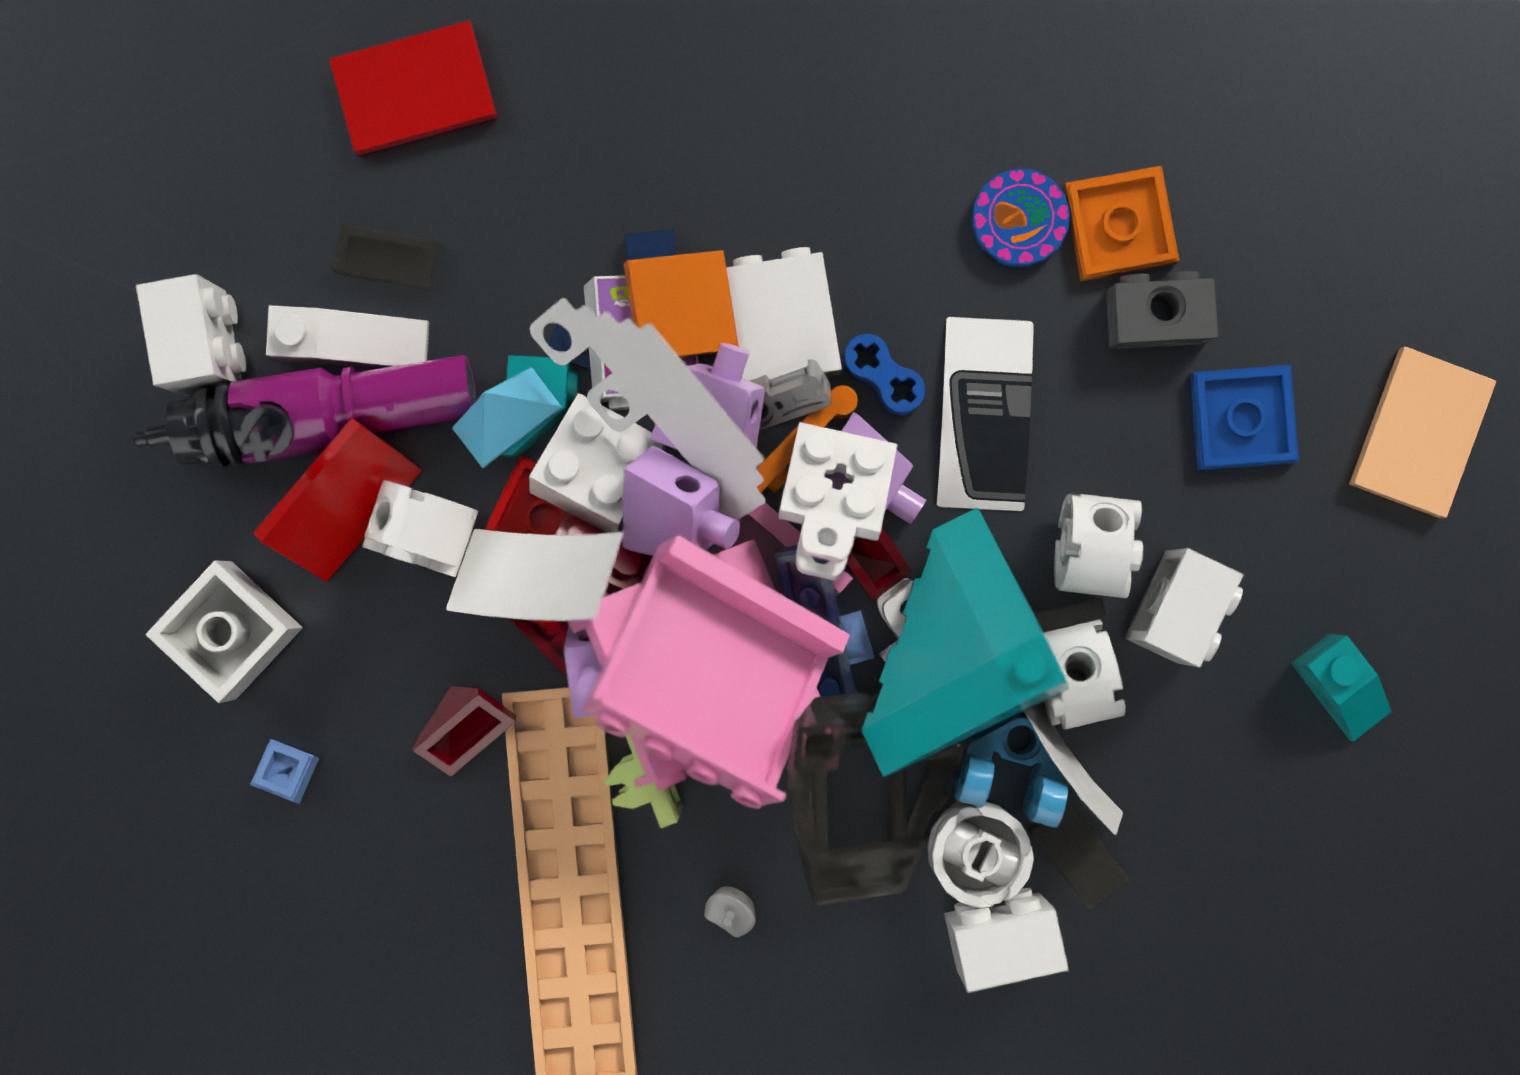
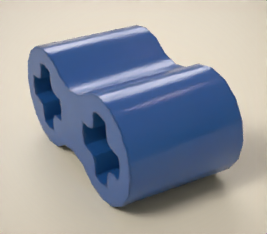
M861 334L849 342L843 357L844 371L849 378L871 387L878 396L880 406L888 414L902 417L915 411L925 395V385L920 375L912 369L903 368L896 364L891 358L885 342L876 335ZM858 349L862 353H866L869 349L873 350L876 353L873 360L876 368L873 369L870 365H865L862 369L858 368L855 365L858 358L856 350ZM906 382L912 388L908 394L912 402L909 403L905 399L900 400L898 403L894 402L891 399L894 389L890 384L894 383L897 386H901Z

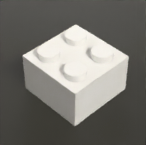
M197 274L136 285L154 386L188 396L193 395L202 386L211 385L216 388L220 382L230 383L242 380L240 372H245L246 360L240 343H235L232 324H236L238 321L237 309L233 297L230 294L227 295L226 290Z
M578 393L529 476L530 493L608 533L620 532L623 528L624 468L651 446L664 451L665 444L650 439L652 432L636 423L622 432L611 429L590 405L587 397ZM602 406L604 411L611 417L616 419L624 418L623 416Z
M1188 548L1165 550L1124 638L1175 663L1201 667L1203 660L1210 661L1219 647L1221 634L1217 633V630L1224 615L1230 616L1241 600L1243 589L1238 586L1243 574Z
M215 560L145 635L218 703L236 700L303 627L232 561Z
M1022 888L1018 895L1008 901L1004 900L993 904L994 906L980 908L959 902L954 905L955 911L944 913L956 970L967 992L1068 970L1056 911L1040 892L1032 894L1031 888Z

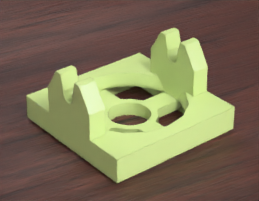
M626 734L625 736L632 753L624 756L604 781L606 786L618 785L620 783L625 784V786L619 789L620 794L611 800L613 805L634 809L651 802L660 828L677 823L683 805L675 784L662 790L657 789L655 782L636 787L634 780L646 774L631 737Z

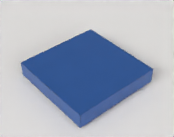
M1291 365L1203 371L1189 374L1198 471L1299 462Z

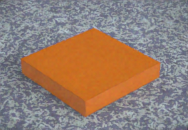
M1162 166L1068 182L1063 186L1070 210L1069 222L1081 281L1173 265L1180 261Z
M723 250L627 260L624 263L632 321L637 328L641 329L646 324H651L679 358L718 353L720 343L739 347Z

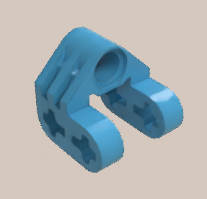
M1015 714L964 739L952 783V794L957 801L970 803L981 808L985 805L993 780L994 763L991 761L993 751H995L1002 759L1032 766L1023 801V814L1032 822L1042 823L1053 828L1058 827L1067 802L1068 785L1063 781L1064 775L1049 756L1028 717L1022 714ZM1019 725L1027 726L1031 733L1029 744L1021 750L1009 749L1007 735L1010 730Z

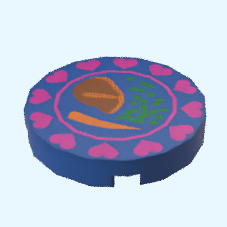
M1015 168L997 174L983 186L972 208L971 226L977 244L989 256L995 258V261L1004 266L1025 268L1043 262L1060 247L1069 229L1070 210L1064 192L1052 178L1036 170Z

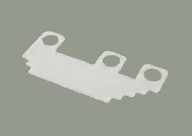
M564 298L560 299L531 324L530 333L532 337L558 365L568 364L590 346L612 372V374L588 392L587 399L590 405L611 429L618 432L626 430L648 414L693 468L718 482L720 485L719 512L721 514L739 520L765 503L764 496L757 489V486L763 483V477L756 470V466L764 462L763 456L651 324H646L640 329L628 318L618 323L608 312L602 313L599 317L595 316L586 305L576 310ZM558 323L567 329L572 339V345L568 351H555L546 343L543 336V329L546 324ZM613 390L625 397L629 404V413L625 418L616 419L604 411L601 405V395L603 392Z

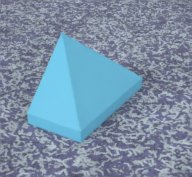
M531 367L485 391L452 429L481 467L485 468L563 407Z

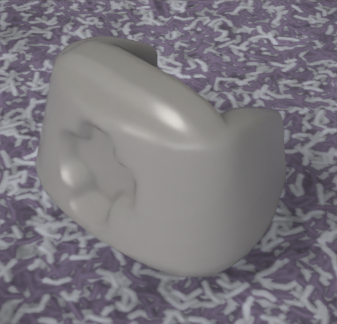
M720 887L706 902L705 918L725 929L734 937L747 934L755 925V907L752 900L736 888Z

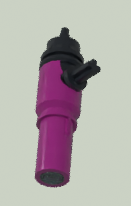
M467 355L356 372L352 366L343 368L342 375L336 376L332 375L325 368L319 367L238 380L230 383L220 382L216 388L211 385L202 386L187 399L168 402L166 407V425L148 427L146 430L136 431L133 434V441L138 447L170 444L174 456L181 465L203 462L213 468L227 467L229 463L234 467H240L245 462L251 464L323 452L351 418H354L373 433L457 420L477 401L472 369Z

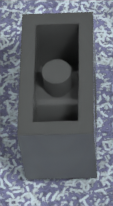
M1197 271L1171 273L1168 275L1169 281L1150 282L1149 274L1121 276L1120 283H1115L1106 291L1109 349L1207 344L1218 338L1215 278L1199 279ZM1153 298L1164 299L1170 305L1171 317L1169 321L1159 320L1152 314L1150 305Z

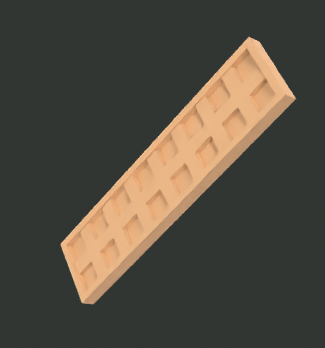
M569 687L503 693V706L516 715V722L505 730L536 1075H637L614 811L611 801L612 789L611 785L606 786L604 782L610 774L606 731L596 724L597 717L595 716L574 718Z

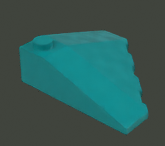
M978 508L932 530L926 547L930 553L920 579L915 578L903 612V616L907 617L897 646H891L879 680L883 684L873 713H867L861 731L883 777H887L1069 689L1068 681Z

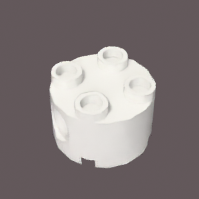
M383 480L362 547L456 577L479 511Z
M1069 493L1066 495L1058 523V528H1062L1061 541L1056 540L1054 556V581L1056 588H1059L1058 591L1128 598L1131 587L1130 570L1139 571L1143 554L1142 541L1134 540V530L1138 529L1141 519L1142 506L1140 501Z
M1100 619L1043 633L1069 685V689L1044 700L1047 717L1051 726L1061 724L1063 729H1069L1125 715V700H1114L1113 691L1123 689L1110 638L1107 631L1100 632L1103 624ZM1066 671H1081L1087 680L1083 682L1072 680Z
M960 801L954 803L940 815L932 826L927 844L929 865L945 891L963 904L980 908L994 906L993 904L1004 900L1008 901L1018 895L1030 877L1034 861L1032 846L1022 824L998 804L987 801L982 808Z

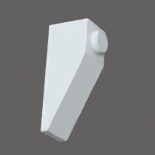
M269 305L266 356L281 363L373 368L427 361L429 322L322 308Z

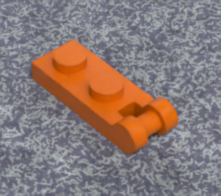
M837 386L831 391V404L826 408L810 413L801 423L826 428L834 418L840 420L848 418L857 406V394L849 386ZM798 426L756 469L763 477V483L757 486L761 494L767 488L775 494L786 483L788 466L790 465Z

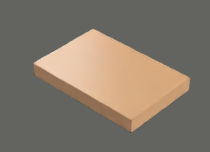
M1405 346L1399 348L1349 485L1440 519L1447 518L1497 381Z

